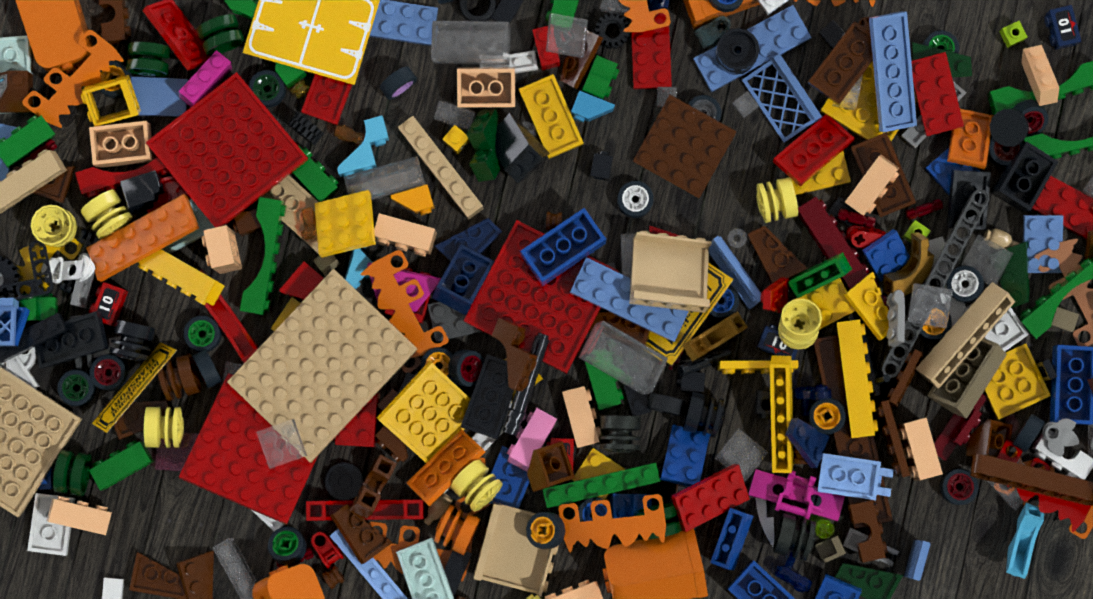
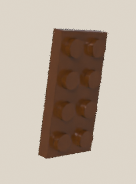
M854 21L808 81V84L839 106L873 62L870 32Z
M887 132L851 147L863 177L879 155H883L899 167L897 171L899 176L893 183L889 182L885 188L888 190L882 198L878 197L874 202L880 217L916 203Z
M889 400L877 403L878 407L875 408L878 419L881 418L883 426H880L883 437H887L888 440L886 449L888 455L892 456L894 461L891 464L892 469H894V475L897 474L898 477L902 478L910 476Z

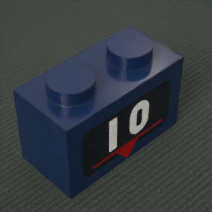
M1072 5L1052 9L1046 13L1044 21L1046 27L1050 29L1051 35H1049V40L1055 50L1075 46L1081 42Z
M772 324L769 327H764L756 349L773 356H791L792 360L795 359L798 349L790 348L781 341L778 327Z

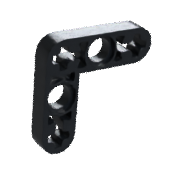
M35 240L29 245L34 279L0 286V298H4L1 294L4 293L5 289L8 292H15L14 287H16L18 297H15L13 293L9 294L8 298H15L17 301L48 296L53 292L54 283L45 244ZM36 245L43 248V250H40L41 258L45 257V259H38L36 252L33 251ZM40 263H44L47 266L46 271L43 273L36 271V266ZM37 277H45L47 285H50V287H47V291H43L40 288L43 285L42 279L37 280ZM22 286H29L31 292L28 295H22L20 293Z

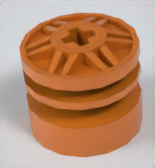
M450 505L446 512L443 513L437 525L434 542L439 543L442 536H444L445 540L442 546L446 547L450 540L454 541L452 550L464 555L481 518L469 513L462 520V510L459 509L456 516H454L455 506Z

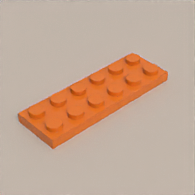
M183 194L86 248L90 259L95 265L97 280L102 282L194 232L199 229L188 196Z

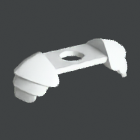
M85 255L82 256V260L64 261L62 257L49 259L54 283H60L64 280H79V282L88 279L95 271L94 263ZM44 263L41 268L42 273L47 269ZM75 265L76 272L71 276L70 268Z

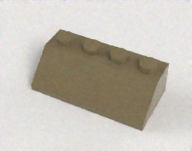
M983 338L939 389L933 385L927 396L950 412L967 419L1007 354L999 344Z

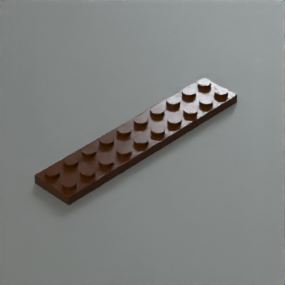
M838 334L816 339L813 346L825 398L839 400L847 412V421L840 431L833 433L837 455L879 461L874 436L851 438ZM882 476L880 487L885 488L884 479ZM877 495L876 501L873 500V503H877L879 514L876 515L878 523L893 521L888 497ZM847 496L848 504L868 501V499ZM864 523L853 524L854 529L867 526Z

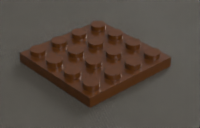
M670 94L633 162L700 198L737 131Z

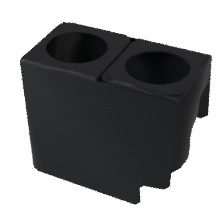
M155 170L120 181L127 209L131 214L152 209L154 207L153 202L158 201V195L164 193L161 178Z

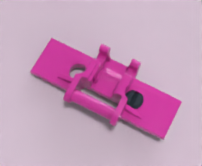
M755 469L749 496L776 503V511H779V509L804 516L807 520H809L811 514L838 522L845 496L817 492L818 487L814 486L816 477L810 476L809 479L796 476V471H792V473H788L787 478ZM773 486H782L783 493L779 495L774 494ZM782 498L807 504V509L783 503Z

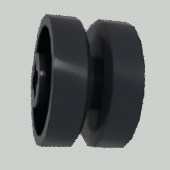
M741 28L731 29L719 39L715 52L716 61L720 68L729 74H744L755 64L759 54V44L755 36L748 30Z

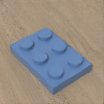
M1023 215V243L1028 241V273H1042L1038 269L1040 265L1051 269L1044 273H1062L1059 268V261L1056 258L1042 255L1038 260L1034 256L1048 248L1050 250H1057L1059 248V242H1063V215Z

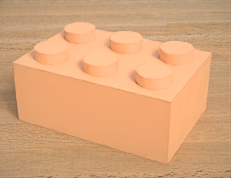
M515 67L457 68V107H515Z
M147 121L89 127L92 162L96 168L149 163L154 160L153 151L146 144L152 138L151 124Z
M380 213L374 229L375 240L378 244L389 247V244L395 245L396 249L405 252L410 249L415 252L414 254L426 257V254L431 255L437 235L434 228Z
M227 225L203 230L202 243L208 250V255H206L207 265L219 274L241 270L242 264L235 232Z
M927 418L899 424L897 431L900 440L904 444L905 458L908 459L910 465L908 466L910 478L913 477L914 481L942 475Z

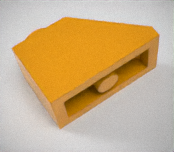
M428 185L391 195L393 202L416 214L420 213L421 216L432 212V209H435Z

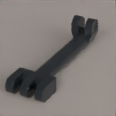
M82 229L77 241L83 243L76 260L79 259V255L82 253H88L86 249L88 246L100 240L95 236L94 241H92L94 233L89 232L87 238H85L87 230ZM75 265L73 266L72 271L70 273L71 276L74 275L76 272ZM67 280V283L62 282L60 290L71 294L75 280Z

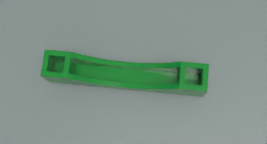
M224 0L234 14L253 20L258 4L257 0ZM279 63L275 65L276 72L288 89L307 76L304 70Z
M1093 61L1081 64L1073 75L1059 86L1058 101L1066 98L1065 95L1070 93L1075 96L1084 93V89L1090 88L1093 90ZM1010 86L990 91L987 94L993 115L1004 108H1013L1024 100H1036L1033 92L1018 90Z
M1042 133L1026 137L1023 140L1024 143L1029 142L1054 159L1062 158L1061 155L1066 153L1069 156L1080 154V150L1087 149V152L1093 151V137L1078 141H1063Z
M259 197L256 217L264 233L265 257L256 279L243 291L240 311L261 315L269 311L271 301L268 300L269 292H272L274 281H271L272 273L275 274L277 262H274L275 254L278 255L280 250L278 237L283 232L281 219L286 214L287 206L284 205L285 201Z
M1093 258L1083 261L1080 264L1081 268L1079 270L1070 272L1062 284L1057 283L1050 289V294L1046 297L1044 295L1036 300V305L1033 308H1027L1020 314V322L1033 338L1037 339L1051 327L1058 305L1072 289L1081 283L1093 279Z
M650 463L543 489L546 506L550 508L660 482L656 463Z

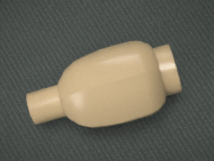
M987 229L983 238L989 246L1000 250L1020 244L1013 241L1009 233L1000 229Z
M446 493L440 496L428 508V516L424 519V522L430 525L434 520L441 519L453 499Z

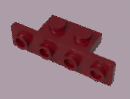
M981 395L967 419L953 413L934 442L939 458L946 461L956 445L966 444L971 436L969 434L972 428H976L981 421L979 417L982 413L979 410L986 401L987 396Z

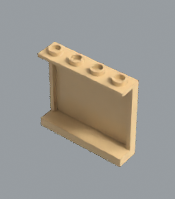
M648 231L637 232L632 239L629 304L705 313L710 307V300L707 299L709 247L712 245V241H706L704 238L689 239L683 235L673 237L666 233L650 234Z
M493 502L473 578L479 581L485 580L535 593L541 597L542 593L547 591L549 581H546L547 574L552 572L554 563L551 562L553 555L557 554L559 545L552 549L534 547L527 538L526 527L530 518L536 513ZM545 527V528L543 529V532H544L545 534H547V533H546V528H547V527Z

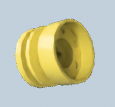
M790 177L778 179L776 181V189H773L770 181L766 182V190L763 183L757 184V204L765 223L771 222V214L774 221H778L779 211L782 212L785 219L798 216L796 194Z
M113 189L98 195L81 209V214L88 223L96 221L92 226V230L97 231L96 236L98 239H103L125 227L133 218L131 213L127 212L126 206L118 207L122 200Z
M47 205L35 212L31 220V229L38 241L49 246L61 247L74 239L77 232V223L75 217L68 210L57 205ZM52 225H59V230L52 228Z
M795 299L785 305L782 309L778 327L779 338L785 345L798 350L806 349L813 345L817 339L822 321L821 311L817 305L806 299Z
M146 407L144 416L145 447L159 448L161 440L164 439L166 448H170L173 439L174 448H180L184 434V419L181 407H175L173 416L171 407H167L165 416H162L160 407Z
M479 459L465 467L451 484V489L459 497L466 496L465 504L470 505V509L474 512L491 502L503 485L500 479H496L495 474L486 476L489 468Z

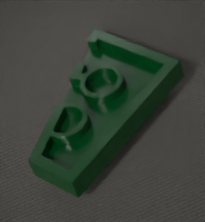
M911 42L912 61L946 52L952 78L972 76L971 57Z
M1028 241L991 254L1002 288L1015 301L1011 308L1030 302Z
M845 563L841 564L834 578L862 589L860 596L865 599H890L903 577L900 574Z

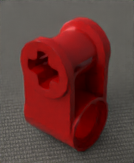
M858 225L850 226L846 232V236L851 243L859 248H866L886 234L884 231L876 228Z
M319 531L312 536V546L328 569L337 560L344 559V555L326 532ZM316 536H324L326 539L325 544L318 545L315 541Z

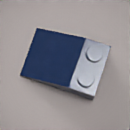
M460 244L438 283L432 298L467 315L495 261Z

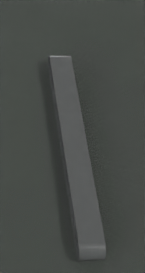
M977 190L968 198L905 318V330L911 331L912 338L909 341L904 340V343L896 346L903 350V356L900 358L894 355L896 347H890L880 366L882 376L887 374L885 372L887 364H891L894 367V373L889 375L890 378L897 376L989 202V194L985 190ZM976 194L983 196L984 201L982 204H978L975 201ZM967 211L974 213L975 218L973 221H969L966 218ZM958 228L965 230L966 235L964 238H960L957 235ZM949 245L956 247L957 253L955 255L949 254ZM940 262H945L948 265L946 272L940 271ZM931 279H936L939 282L937 289L931 288ZM923 296H927L930 299L928 306L922 305L921 298ZM914 313H918L921 316V321L918 324L912 321Z

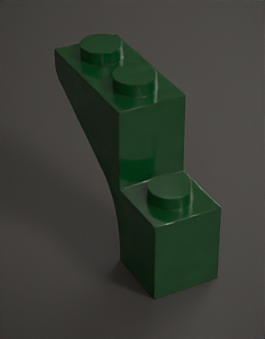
M483 109L479 111L467 132V136L475 150V154L469 164L478 182L495 180L501 169L495 152L498 121L496 109Z

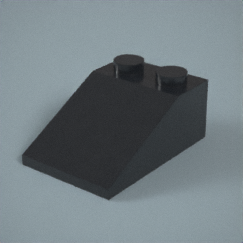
M511 112L497 126L495 140L496 157L504 170L517 183H520L550 153Z
M1025 142L1000 175L991 193L1021 212L1031 211L1058 161L1029 142Z

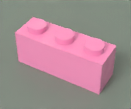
M536 408L534 413L530 412L525 421L528 423L525 429L522 428L521 432H518L516 436L519 440L516 445L512 444L507 452L509 455L508 462L528 472L533 450L542 448L557 419Z

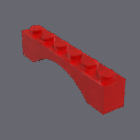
M157 157L145 166L127 172H109L95 167L75 172L81 194L85 197L88 196V198L97 197L103 191L112 189L116 191L118 190L117 187L121 186L120 181L154 170L162 176L171 173Z
M200 270V272L208 276L204 270ZM220 294L213 306L206 302L205 307L221 327L243 363H245L259 347L222 294Z
M354 500L306 501V521L332 520L331 514L346 504L351 507ZM379 500L374 512L365 520L424 519V501Z

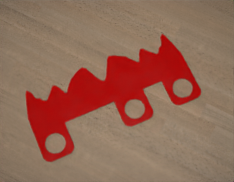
M1007 440L997 458L1017 463L1022 450L1015 447L1017 455L1013 458L1009 457L1006 454V448L1014 445H1012V441ZM1034 458L1030 465L1034 467L1035 464L1041 463L1045 470L1050 471V466L1039 458ZM1017 488V492L1024 502L1035 495L1039 496L1040 512L1052 513L1058 510L1059 520L1069 518L1072 524V532L1084 522L1091 508L1090 505H1083Z

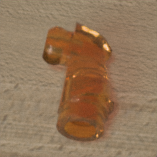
M337 125L334 134L340 140L353 141L357 145H361L365 138L363 132L357 133L345 125Z
M313 207L302 210L305 230H302L301 236L305 240H312L317 237L315 211Z

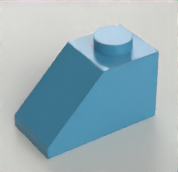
M579 91L571 110V115L574 116L573 119L579 122H584V120L589 122L613 112L615 104Z

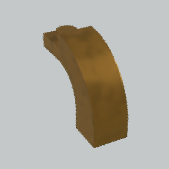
M919 232L911 233L910 258L902 269L884 274V293L889 295L896 290H902L904 296L922 285L928 277L934 262V255L928 251V238Z
M737 311L682 346L693 362L748 327Z

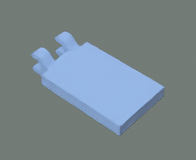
M823 453L817 492L875 501L877 495L890 497L891 489L880 486L882 476L892 478L894 469L880 468L881 462Z

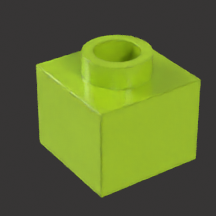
M1020 21L1008 25L999 31L1007 48L1028 38ZM1012 30L1016 31L1017 36L1012 34Z
M914 220L902 238L911 243V233H915V230H919L926 238L931 230Z

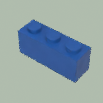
M729 509L710 563L728 570H735L754 517L753 515L737 509Z

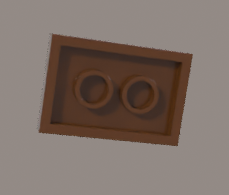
M916 349L913 353L908 354L905 360L906 368L904 371L900 370L896 378V383L898 384L896 388L892 387L888 394L890 406L895 409L898 408L916 372V368L922 360V352Z

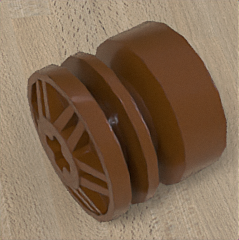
M190 354L177 357L176 367L169 359L166 366L164 365L158 372L160 388L168 401L174 400V393L178 399L182 398V389H184L188 396L201 392L199 375Z

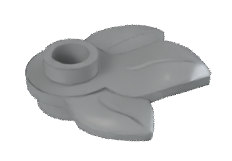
M1064 418L1057 423L1048 422L1043 426L1042 435L1048 440V449L1053 454L1061 457L1064 453V446L1079 444L1077 435L1072 431L1076 425L1075 421ZM1054 428L1055 433L1049 434V429Z

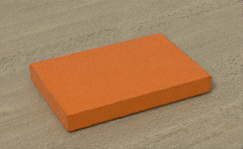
M960 109L964 127L953 129L951 132L947 162L985 169L991 137L990 122L994 115Z

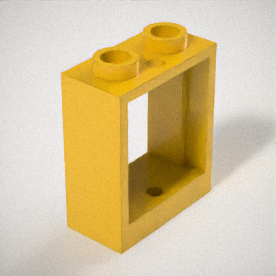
M129 75L86 86L81 93L82 101L84 104H87L89 110L87 111L88 119L90 122H93L94 127L137 116L141 111ZM120 84L128 109L100 117L92 92Z

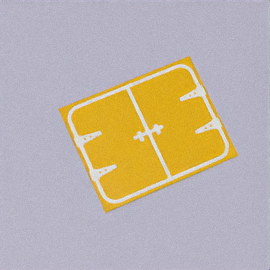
M258 0L242 53L355 85L380 0Z

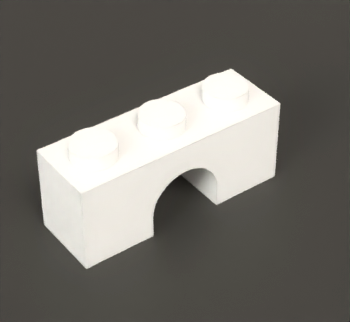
M1051 430L1048 431L1049 434H1054ZM1041 433L1031 448L1036 451L1034 454L1043 460L1045 458L1052 462L1051 466L1059 471L1063 469L1068 473L1067 476L1085 480L1093 468V458L1081 450L1076 451L1070 459L1057 456L1048 449V440Z

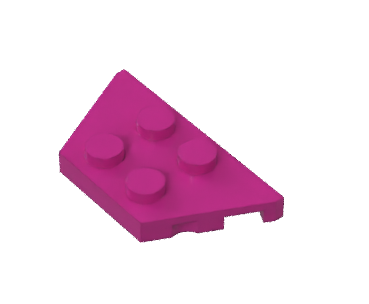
M401 270L393 274L399 286L412 279H416L423 289V297L409 303L413 312L420 308L441 280L438 277L407 270ZM370 276V279H371V282H372V285H373V282H374V279H375V278ZM409 285L406 292L409 296L415 297L419 290L416 285ZM374 289L378 303V296L381 292V289Z

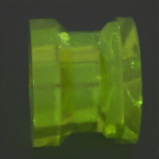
M825 519L818 520L815 528L816 536L823 539L830 538L834 533L832 522Z

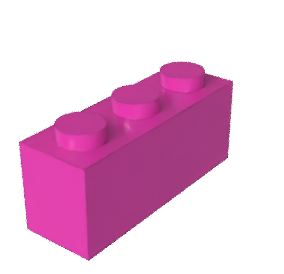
M216 50L179 90L180 99L190 107L195 105L213 91L232 70L231 61Z

